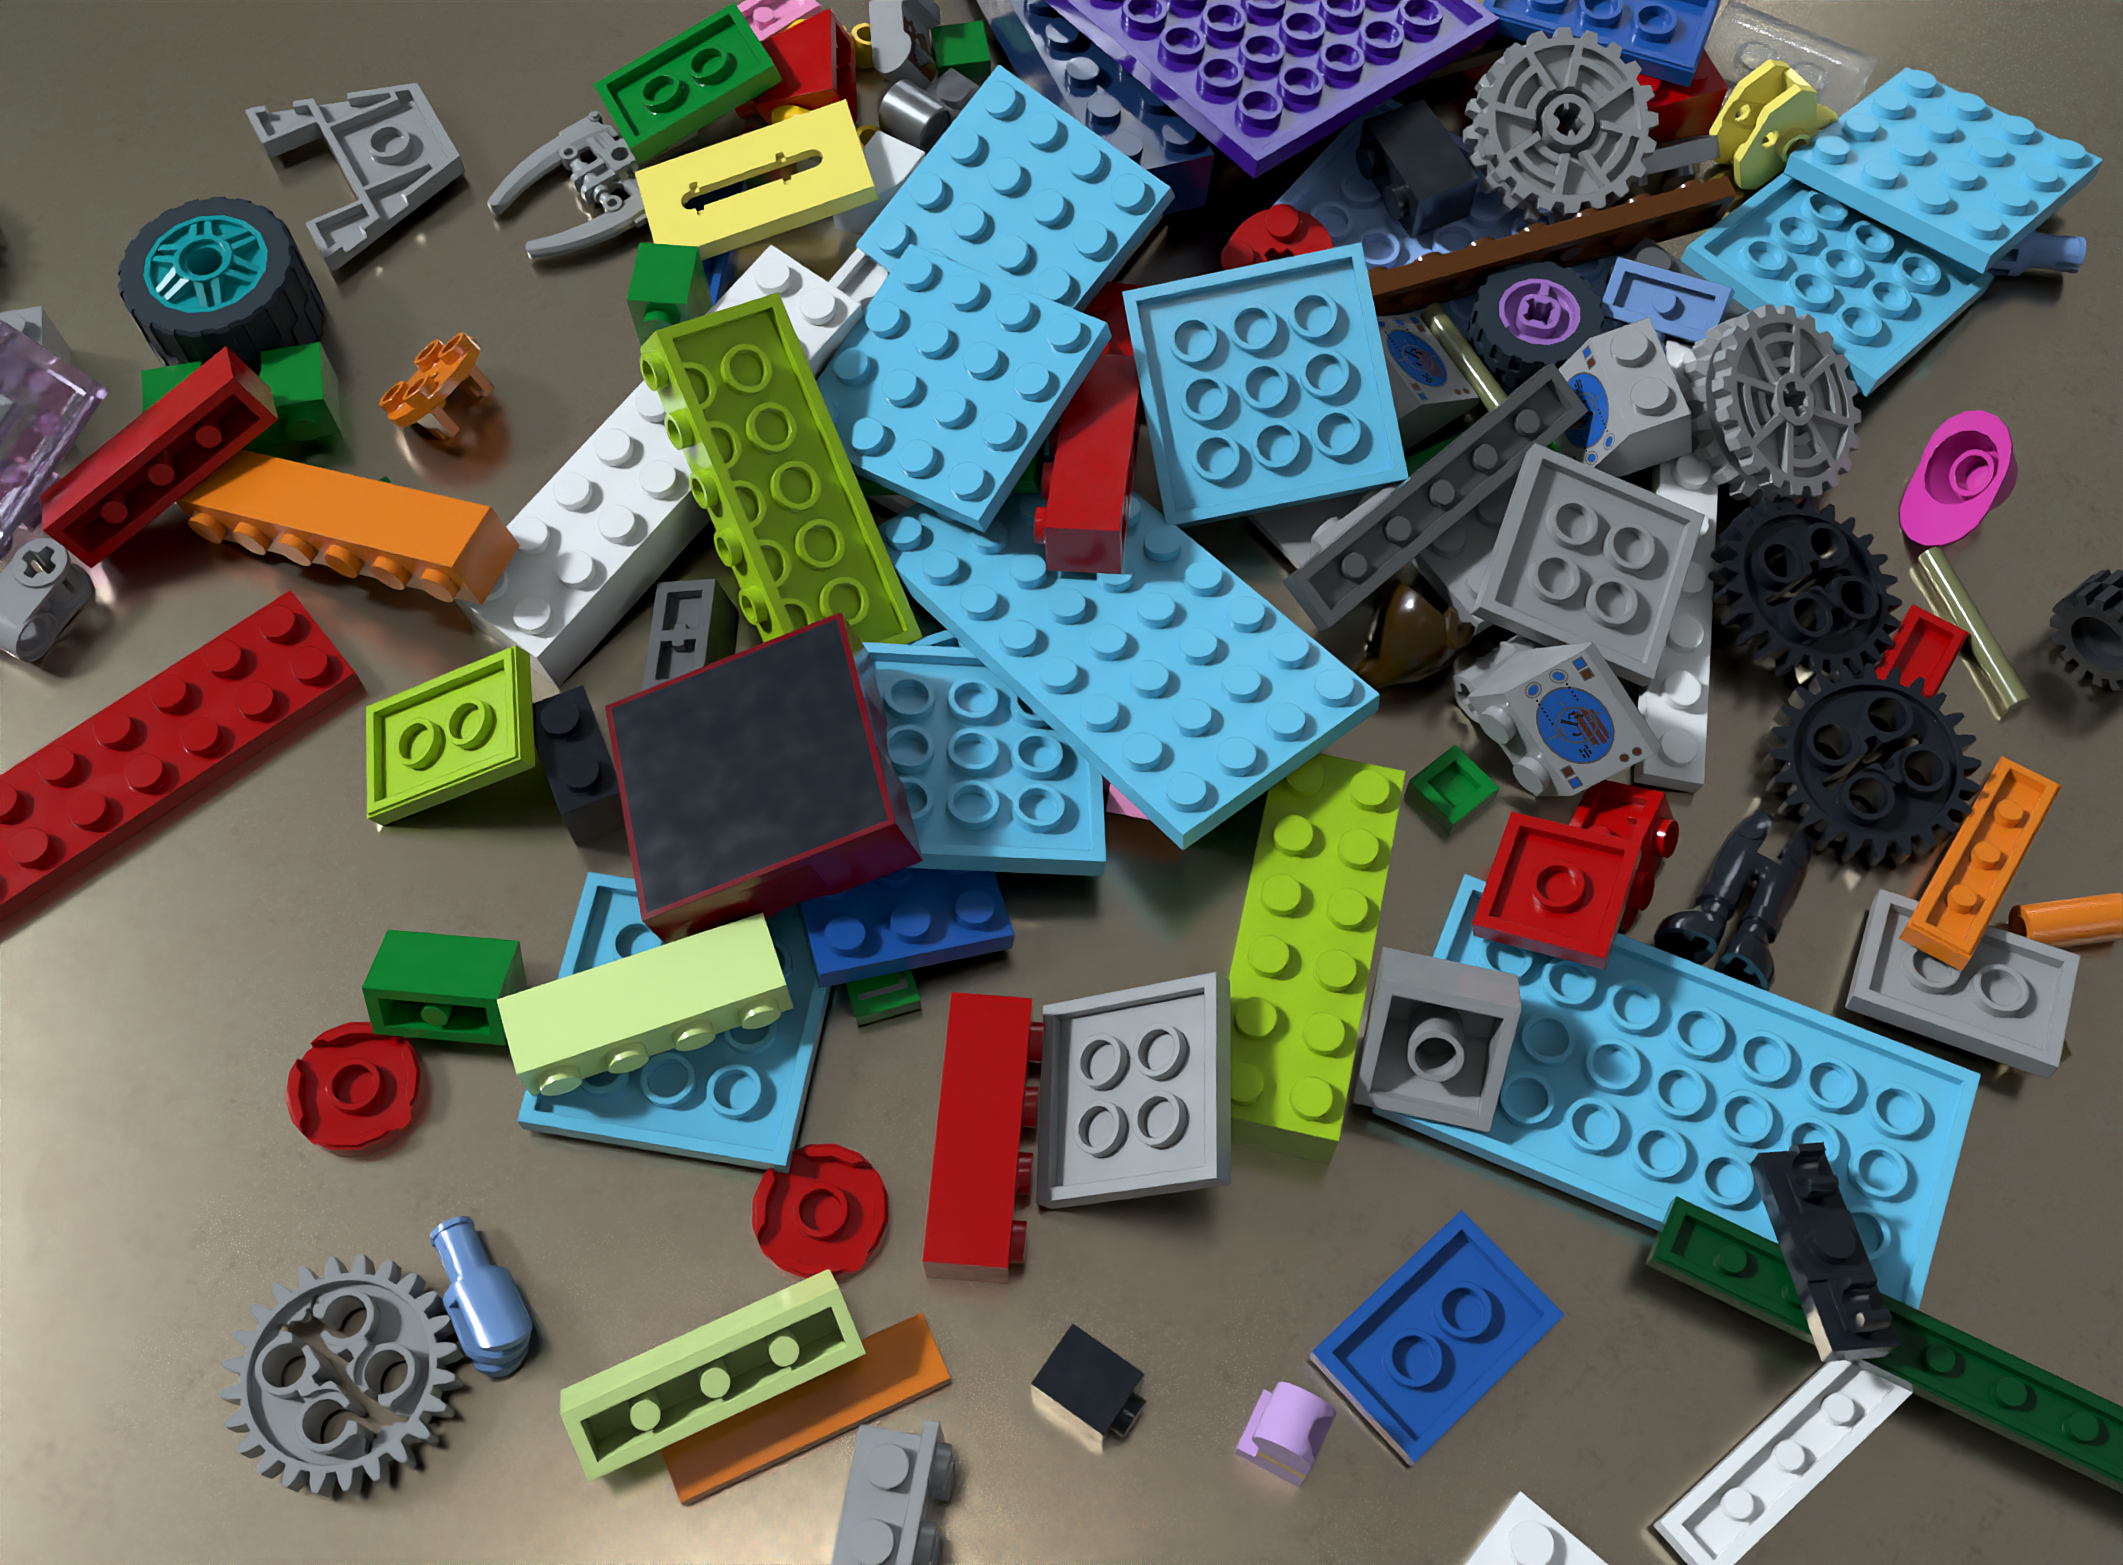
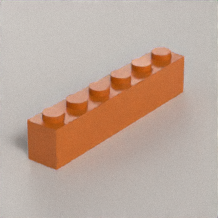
M242 449L176 501L180 508L190 517L188 521L190 528L204 539L213 543H221L222 540L239 543L246 549L260 555H264L267 551L285 555L290 560L303 566H310L312 562L330 566L344 576L356 578L358 574L377 578L387 586L398 590H403L406 586L424 590L433 597L445 602H452L456 598L482 605L520 546L491 506Z

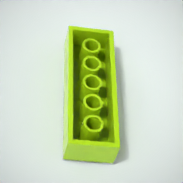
M1318 753L1268 789L1229 975L1231 1143L1330 1164L1341 1133L1406 771Z

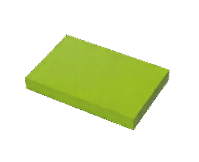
M517 645L366 706L367 819L382 826L535 767L530 653Z

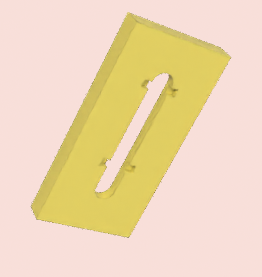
M846 99L635 172L654 243L698 246L702 260L879 200ZM818 156L823 158L818 166L791 175V180L784 182L783 179L767 183L704 205V210L698 212L696 208H684L686 202L694 197L810 157Z

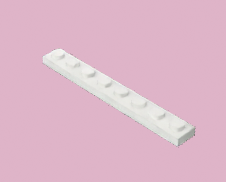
M1667 341L1665 343L1667 360L1681 392L1690 389V382L1683 374L1685 365L1696 360L1691 350L1693 346ZM1692 435V453L1652 466V493L1700 512L1705 517L1655 678L1644 687L1639 685L1638 710L1662 747L1654 755L1636 763L1634 768V782L1690 793L1697 792L1704 785L1713 607L1711 597H1713L1714 582L1708 579V574L1714 570L1715 563L1710 554L1715 549L1718 485L1710 477L1712 471L1711 464L1708 460L1700 462L1695 453L1699 445L1696 435Z

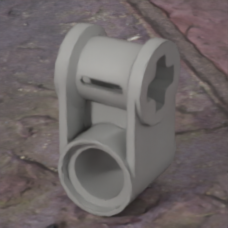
M36 538L26 542L16 551L12 560L0 573V649L25 663L34 662L41 658L51 648L56 636L77 610L87 602L92 592V582L89 575L79 565L71 563L68 551L53 539ZM34 560L43 572L37 573L31 566V561ZM67 580L73 586V592H70L62 582Z

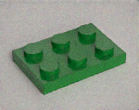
M734 2L593 85L638 164L652 156L664 152L671 145L702 127L712 124L719 117L750 99L760 96L783 80L775 64Z

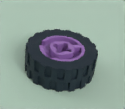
M1523 260V263L1507 264L1497 273L1494 271L1487 277L1485 285L1480 286L1467 331H1469L1467 342L1493 377L1503 382V386L1511 389L1514 387L1518 388L1541 368L1552 362L1559 369L1589 338L1602 333L1601 329L1604 324V312H1601L1602 301L1599 295H1595L1593 292V286L1586 279L1583 280L1576 275L1577 272L1568 267L1565 269L1556 266V263L1550 261L1540 263L1534 262V260Z

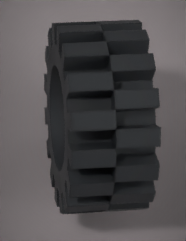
M2106 569L2090 576L2055 604L2052 609L2055 614L2050 618V627L2058 629L2052 635L2054 643L2065 644L2067 648L2060 654L2066 662L2074 658L2080 664L2075 670L2082 677L2091 672L2094 674V684L2103 687L2110 682L2112 690L2121 691L2123 689V570L2118 569L2111 574L2110 570Z

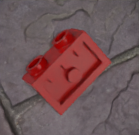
M1603 780L1586 789L1569 825L1642 842V856L1619 926L1620 929L1630 930L1638 911L1646 910L1652 900L1655 888L1654 877L1663 858L1671 857L1675 851L1679 838V824L1673 818L1665 792Z

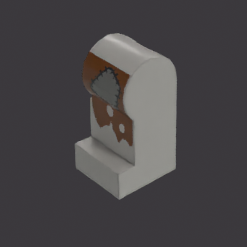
M933 0L870 1L869 16L874 68L882 76L894 83L908 79L925 91L931 85L936 75L937 66L935 60L930 56L929 30L941 24L940 7Z

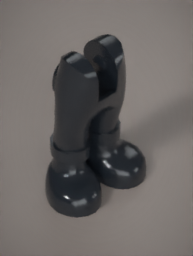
M1761 809L1752 811L1733 828L1719 849L1712 863L1707 882L1695 899L1696 907L1691 910L1674 913L1659 923L1653 937L1655 947L1699 965L1706 963L1715 954L1725 933L1727 921L1733 917L1738 908L1740 898L1749 885L1755 890V893L1748 908L1744 910L1739 920L1737 933L1722 951L1714 971L1769 992L1775 982V965L1772 954L1769 951V944L1775 942L1783 926L1782 922L1794 906L1806 879L1811 859V836L1797 829L1778 853L1775 862L1757 852L1767 837V832L1774 816Z

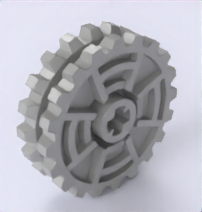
M1559 27L1551 39H1548L1541 30L1532 33L1527 38L1526 45L1521 46L1516 42L1503 53L1504 56L1491 66L1487 74L1481 77L1475 86L1478 92L1477 98L1471 99L1467 103L1465 115L1473 120V125L1466 127L1463 131V143L1473 145L1475 153L1467 161L1474 170H1481L1485 177L1479 187L1486 195L1496 191L1501 196L1499 208L1509 213L1513 208L1517 207L1523 210L1524 222L1535 224L1541 216L1548 218L1549 224L1565 221L1568 217H1573L1589 208H1597L1600 211L1607 209L1629 192L1628 187L1631 182H1637L1642 178L1647 168L1643 165L1641 159L1650 157L1654 153L1657 144L1656 141L1648 137V132L1659 125L1658 113L1648 111L1647 102L1654 97L1651 85L1640 86L1637 76L1642 69L1636 61L1625 64L1620 59L1621 46L1613 41L1605 48L1598 44V33L1586 30L1580 38H1573L1570 27ZM1559 123L1563 126L1561 133L1557 130Z
M1773 304L1764 305L1705 331L1707 338L1697 341L1691 349L1696 360L1685 365L1683 375L1689 380L1690 389L1683 391L1682 394L1691 411V433L1697 436L1699 442L1695 453L1700 462L1708 460L1711 464V479L1717 485L1728 483L1730 497L1736 501L1749 498L1751 507L1756 506L1766 497L1775 503L1784 496L1791 497L1793 500L1804 499L1806 496H1818L1823 494V491L1833 489L1840 484L1838 475L1848 473L1853 465L1848 453L1859 448L1860 438L1854 433V424L1861 422V410L1853 406L1852 397L1858 393L1856 382L1848 380L1845 370L1849 363L1844 354L1836 355L1833 351L1834 338L1827 330L1821 333L1817 332L1815 329V318L1808 313L1797 317L1793 306L1784 305L1775 309Z

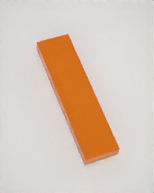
M2001 756L1899 939L1962 972L1977 948L2062 785Z
M923 1312L862 1339L861 1342L866 1354L661 1448L680 1503L686 1506L951 1383L950 1375Z

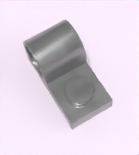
M952 68L925 91L908 79L900 80L888 90L881 102L878 116L879 129L891 137L924 151L926 156L980 89V86Z

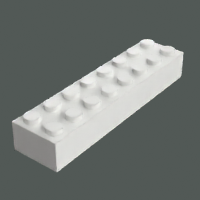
M770 245L705 315L779 292L811 371L817 381L849 332L864 315L862 306L829 282ZM645 380L506 526L520 546L484 603L480 605L454 598L455 602L473 624L506 649L517 645L530 653L531 668L558 688L711 520L707 508H701L692 494L689 476L692 472L683 451L677 450L667 435L664 422L666 411L658 392L652 391L647 386Z

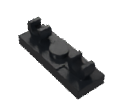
M1824 1143L1793 1144L1788 1151L1758 1153L1751 1162L1750 1167L1821 1361L1832 1362L1891 1356L1901 1346L1891 1322L1892 1316L1890 1310L1886 1309L1879 1292L1877 1277L1851 1212L1847 1210L1839 1190V1181L1837 1176L1833 1174L1828 1162Z

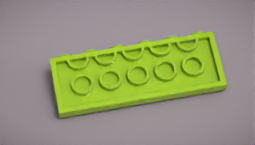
M779 292L656 330L640 347L641 356L639 362L642 376L647 386L652 391L658 392L666 411L664 422L667 435L672 445L677 450L683 451L692 472L689 476L692 494L698 505L708 510L716 529L714 543L717 553L727 567H732L741 588L739 591V603L743 614L749 623L757 626L763 642L839 612L843 613L861 642L908 644L923 638Z

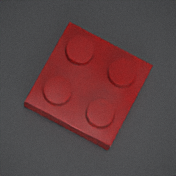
M1511 811L1472 922L1473 936L1606 970L1642 856V842Z

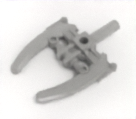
M592 111L587 117L558 132L559 136L537 149L522 161L501 182L487 203L493 214L503 213L523 191L543 175L563 164L566 170L573 171L570 180L575 190L581 192L583 199L588 204L594 202L603 204L605 213L564 232L528 241L525 245L526 251L530 259H539L591 247L609 240L635 225L639 228L648 223L635 172L645 169L649 163L698 136V131L671 145L664 152L656 154L638 164L623 138L620 139L613 126L603 124L600 112ZM591 150L597 157V160L588 164L581 161L579 154ZM618 189L621 193L626 191L631 197L622 202L619 196L611 195V193Z

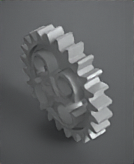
M365 1254L357 1255L350 1273H348L342 1261L335 1256H329L325 1266V1274L322 1278H319L315 1272L302 1265L298 1269L299 1288L291 1291L281 1283L274 1282L272 1290L278 1303L271 1310L252 1303L249 1310L260 1324L255 1332L246 1330L233 1332L232 1337L247 1348L244 1357L231 1358L222 1362L223 1368L240 1377L239 1383L220 1391L219 1398L230 1404L241 1406V1409L232 1414L224 1422L225 1428L236 1433L249 1432L236 1450L239 1454L250 1459L263 1454L256 1469L259 1474L273 1479L284 1471L282 1486L295 1492H299L310 1478L311 1493L322 1498L329 1497L338 1477L342 1491L355 1496L360 1493L363 1473L365 1472L373 1481L385 1486L390 1481L389 1461L395 1459L411 1469L414 1468L417 1463L410 1445L416 1439L432 1445L438 1443L437 1435L427 1424L432 1416L442 1418L454 1416L455 1411L441 1401L440 1397L442 1391L463 1387L464 1381L447 1371L446 1365L464 1357L465 1352L455 1343L442 1341L455 1332L449 1315L435 1317L444 1306L443 1297L434 1290L421 1295L426 1281L417 1273L412 1271L400 1281L402 1268L390 1259H387L375 1273L374 1262ZM366 1307L367 1318L364 1326L357 1334L349 1338L340 1339L329 1331L324 1330L320 1336L326 1342L325 1344L331 1352L349 1363L346 1367L347 1374L363 1394L375 1400L380 1406L399 1417H409V1420L406 1423L394 1422L393 1426L381 1427L377 1439H374L373 1431L353 1420H347L343 1432L337 1439L330 1443L322 1444L320 1429L323 1421L329 1414L336 1410L347 1409L361 1418L367 1412L355 1395L338 1385L341 1380L340 1374L324 1354L294 1334L279 1330L282 1326L294 1327L295 1323L307 1322L310 1311H313L314 1317L330 1328L340 1330L344 1318L351 1311ZM304 1355L306 1367L303 1375L296 1383L288 1387H282L281 1373L284 1366L294 1357ZM406 1360L408 1373L403 1384L391 1393L382 1394L380 1380L384 1371L395 1362ZM373 1443L372 1450L368 1454L369 1444Z

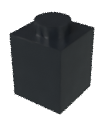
M1072 1323L1031 1382V1395L1034 1399L1101 1447L1112 1431L1124 1438L1147 1403V1400L1138 1394L1143 1386L1145 1374L1074 1323Z

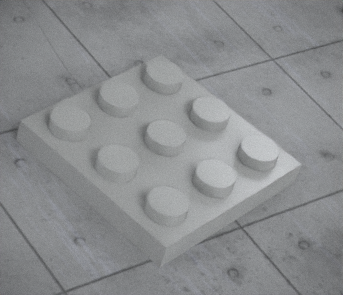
M1535 443L1525 454L1471 615L1547 647L1594 642L1615 675L1644 687L1655 678L1705 515Z
M1213 972L1043 1005L1042 1022H1045L1040 1080L1036 1203L1050 1209L1231 1185L1230 980Z

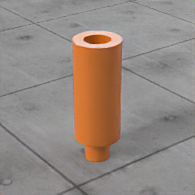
M2110 893L2016 905L2009 912V932L2056 948L2123 940V894Z

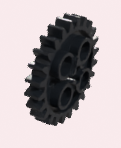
M1784 496L1775 503L1766 497L1753 508L1750 506L1731 521V525L1719 534L1718 538L1722 543L1711 552L1710 557L1720 565L1708 574V579L1724 586L1723 589L1711 597L1712 602L1728 605L1731 611L1721 620L1722 625H1738L1742 630L1735 644L1740 647L1752 642L1757 647L1754 662L1758 665L1771 657L1775 660V673L1779 678L1795 668L1796 677L1800 685H1805L1820 672L1832 682L1840 665H1846L1852 675L1856 676L1866 663L1874 665L1882 659L1880 654L1894 644L1889 634L1901 626V622L1890 613L1902 605V600L1887 593V589L1897 583L1898 579L1896 576L1882 574L1879 569L1889 559L1887 554L1872 555L1867 549L1874 539L1872 534H1866L1859 538L1853 534L1856 519L1852 516L1841 524L1835 521V507L1833 504L1827 505L1817 513L1813 499L1810 496H1806L1797 505H1795L1791 497ZM1840 573L1843 575V577L1840 576L1833 579L1823 588L1820 585L1813 586L1824 577ZM1788 591L1790 593H1798L1787 602L1779 605L1770 606L1767 604V602L1771 603L1778 600Z
M1866 663L1856 679L1846 665H1840L1832 682L1820 672L1809 683V690L1798 686L1788 699L1790 706L1783 704L1774 716L1773 720L1778 726L1772 727L1764 740L1765 743L1775 748V750L1767 754L1762 761V766L1770 770L1780 771L1766 786L1767 791L1786 792L1788 796L1777 810L1779 815L1797 811L1803 818L1797 824L1795 831L1798 829L1806 833L1814 828L1820 832L1817 840V850H1824L1834 840L1841 843L1842 861L1848 862L1859 848L1864 849L1869 866L1878 864L1884 858L1886 850H1888L1896 864H1902L1912 854V848L1918 854L1924 856L1937 845L1935 839L1942 842L1946 841L1957 830L1953 822L1960 823L1972 811L1970 806L1964 801H1969L1980 790V785L1966 777L1971 776L1982 764L1981 760L1963 756V753L1976 741L1975 735L1968 734L1956 735L1954 728L1965 716L1962 712L1944 716L1939 710L1947 697L1944 692L1926 699L1921 695L1924 688V678L1919 677L1909 687L1900 685L1899 668L1893 667L1884 680L1877 679L1872 663ZM1868 715L1884 719L1889 724L1891 732H1883L1877 729L1871 723ZM1909 738H1914L1919 743L1895 752L1883 766L1874 763L1851 776L1845 783L1833 789H1826L1822 784L1847 775L1859 760L1863 764L1877 760L1897 744ZM1814 742H1823L1831 746L1836 752L1838 760L1822 756L1816 750ZM1905 767L1919 771L1924 776L1927 786L1914 783L1907 776ZM1849 794L1865 798L1871 804L1873 814L1858 810L1852 804Z

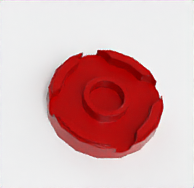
M348 1022L324 1031L310 1043L313 1047L305 1053L302 1060L297 1058L289 1072L285 1100L292 1123L315 1147L336 1156H367L390 1147L412 1128L425 1105L428 1079L421 1056L403 1036L373 1034L371 1022Z
M808 1144L792 1151L793 1156L789 1173L777 1172L774 1168H769L763 1174L753 1197L752 1228L764 1256L783 1275L799 1281H803L827 1269L832 1273L836 1283L860 1273L880 1253L890 1229V1199L880 1174L859 1152L838 1144Z

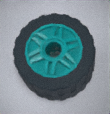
M210 197V199L206 200L196 199L188 201L174 209L170 208L139 230V234L135 239L129 242L124 251L125 256L119 263L118 275L120 282L118 283L120 296L163 367L198 361L204 364L227 346L259 376L261 372L260 351L311 344L320 336L323 327L321 319L324 316V305L320 299L321 294L288 227L282 219L275 217L273 211L263 205H255L250 200Z

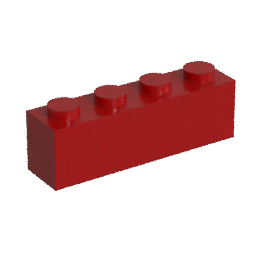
M225 346L40 495L43 531L92 569L278 420L270 386Z
M1100 354L1063 411L1061 419L1057 420L1049 433V453L1051 456H1055L1054 462H1044L1042 471V498L1048 499L1047 507L1036 508L1034 520L1035 544L1045 545L1048 571L1122 574L1144 410L1134 355Z
M951 992L922 1259L926 1278L1009 1284L1011 1263L1024 1264L1028 1221L1015 1220L1017 1194L1030 1195L1034 1154L1021 1152L1023 1127L1036 1128L1039 1087L1027 1086L1029 1062L1042 1063L1045 1022L1033 1021L1032 998Z

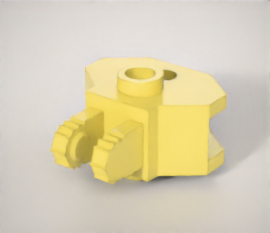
M1769 59L1738 82L1709 130V135H1718L1720 158L1712 160L1715 163L1732 165L1734 167V182L1740 188L1757 190L1786 168L1792 152L1803 144L1806 146L1811 145V138L1816 135L1818 130L1822 131L1831 123L1838 122L1839 118L1836 112L1827 106L1817 103V91L1786 62Z

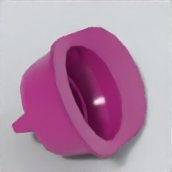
M1983 410L1964 411L1947 419L1933 433L1904 493L1899 510L1901 527L1912 541L1925 547H1943L1960 541L1978 528L1990 510L2000 506L2010 496L2016 485L2018 466L2013 453L2014 446L2010 430L1998 416Z

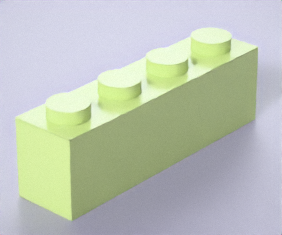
M763 913L497 999L516 1075L531 1096L539 1093L544 1096H556L570 1092L581 1085L582 1079L605 1071L618 1074L636 1070L649 1061L650 1056L673 1048L678 1051L695 1050L711 1043L715 1039V1034L742 1026L744 1029L761 1028L779 1019L781 1012L794 1008Z
M827 1269L562 1389L560 1392V1415L586 1477L590 1482L866 1354L840 1288L830 1270Z

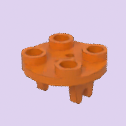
M464 332L455 335L445 345L439 339L428 344L414 360V364L419 370L406 383L403 380L396 383L381 398L379 406L388 414V420L399 428H404L418 422L440 441H443L446 436L453 439L460 431V428L442 409L447 403L444 399L458 385L474 399H478L481 394L487 397L494 389V385L475 365L481 352L480 344L472 336H467Z

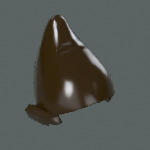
M1395 578L1383 590L1375 603L1368 637L1363 645V655L1352 672L1375 691L1394 685L1419 682L1438 673L1455 661L1469 647V643L1475 633V626L1471 622H1461L1458 611L1452 606H1449L1442 614L1437 610L1440 604L1434 599H1425L1421 587L1418 585L1407 586Z

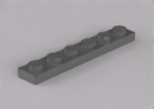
M1553 362L1541 368L1283 580V584L1320 632L1330 628L1517 472L1522 466L1526 452L1535 443L1544 447L1548 446L1588 412L1587 408Z

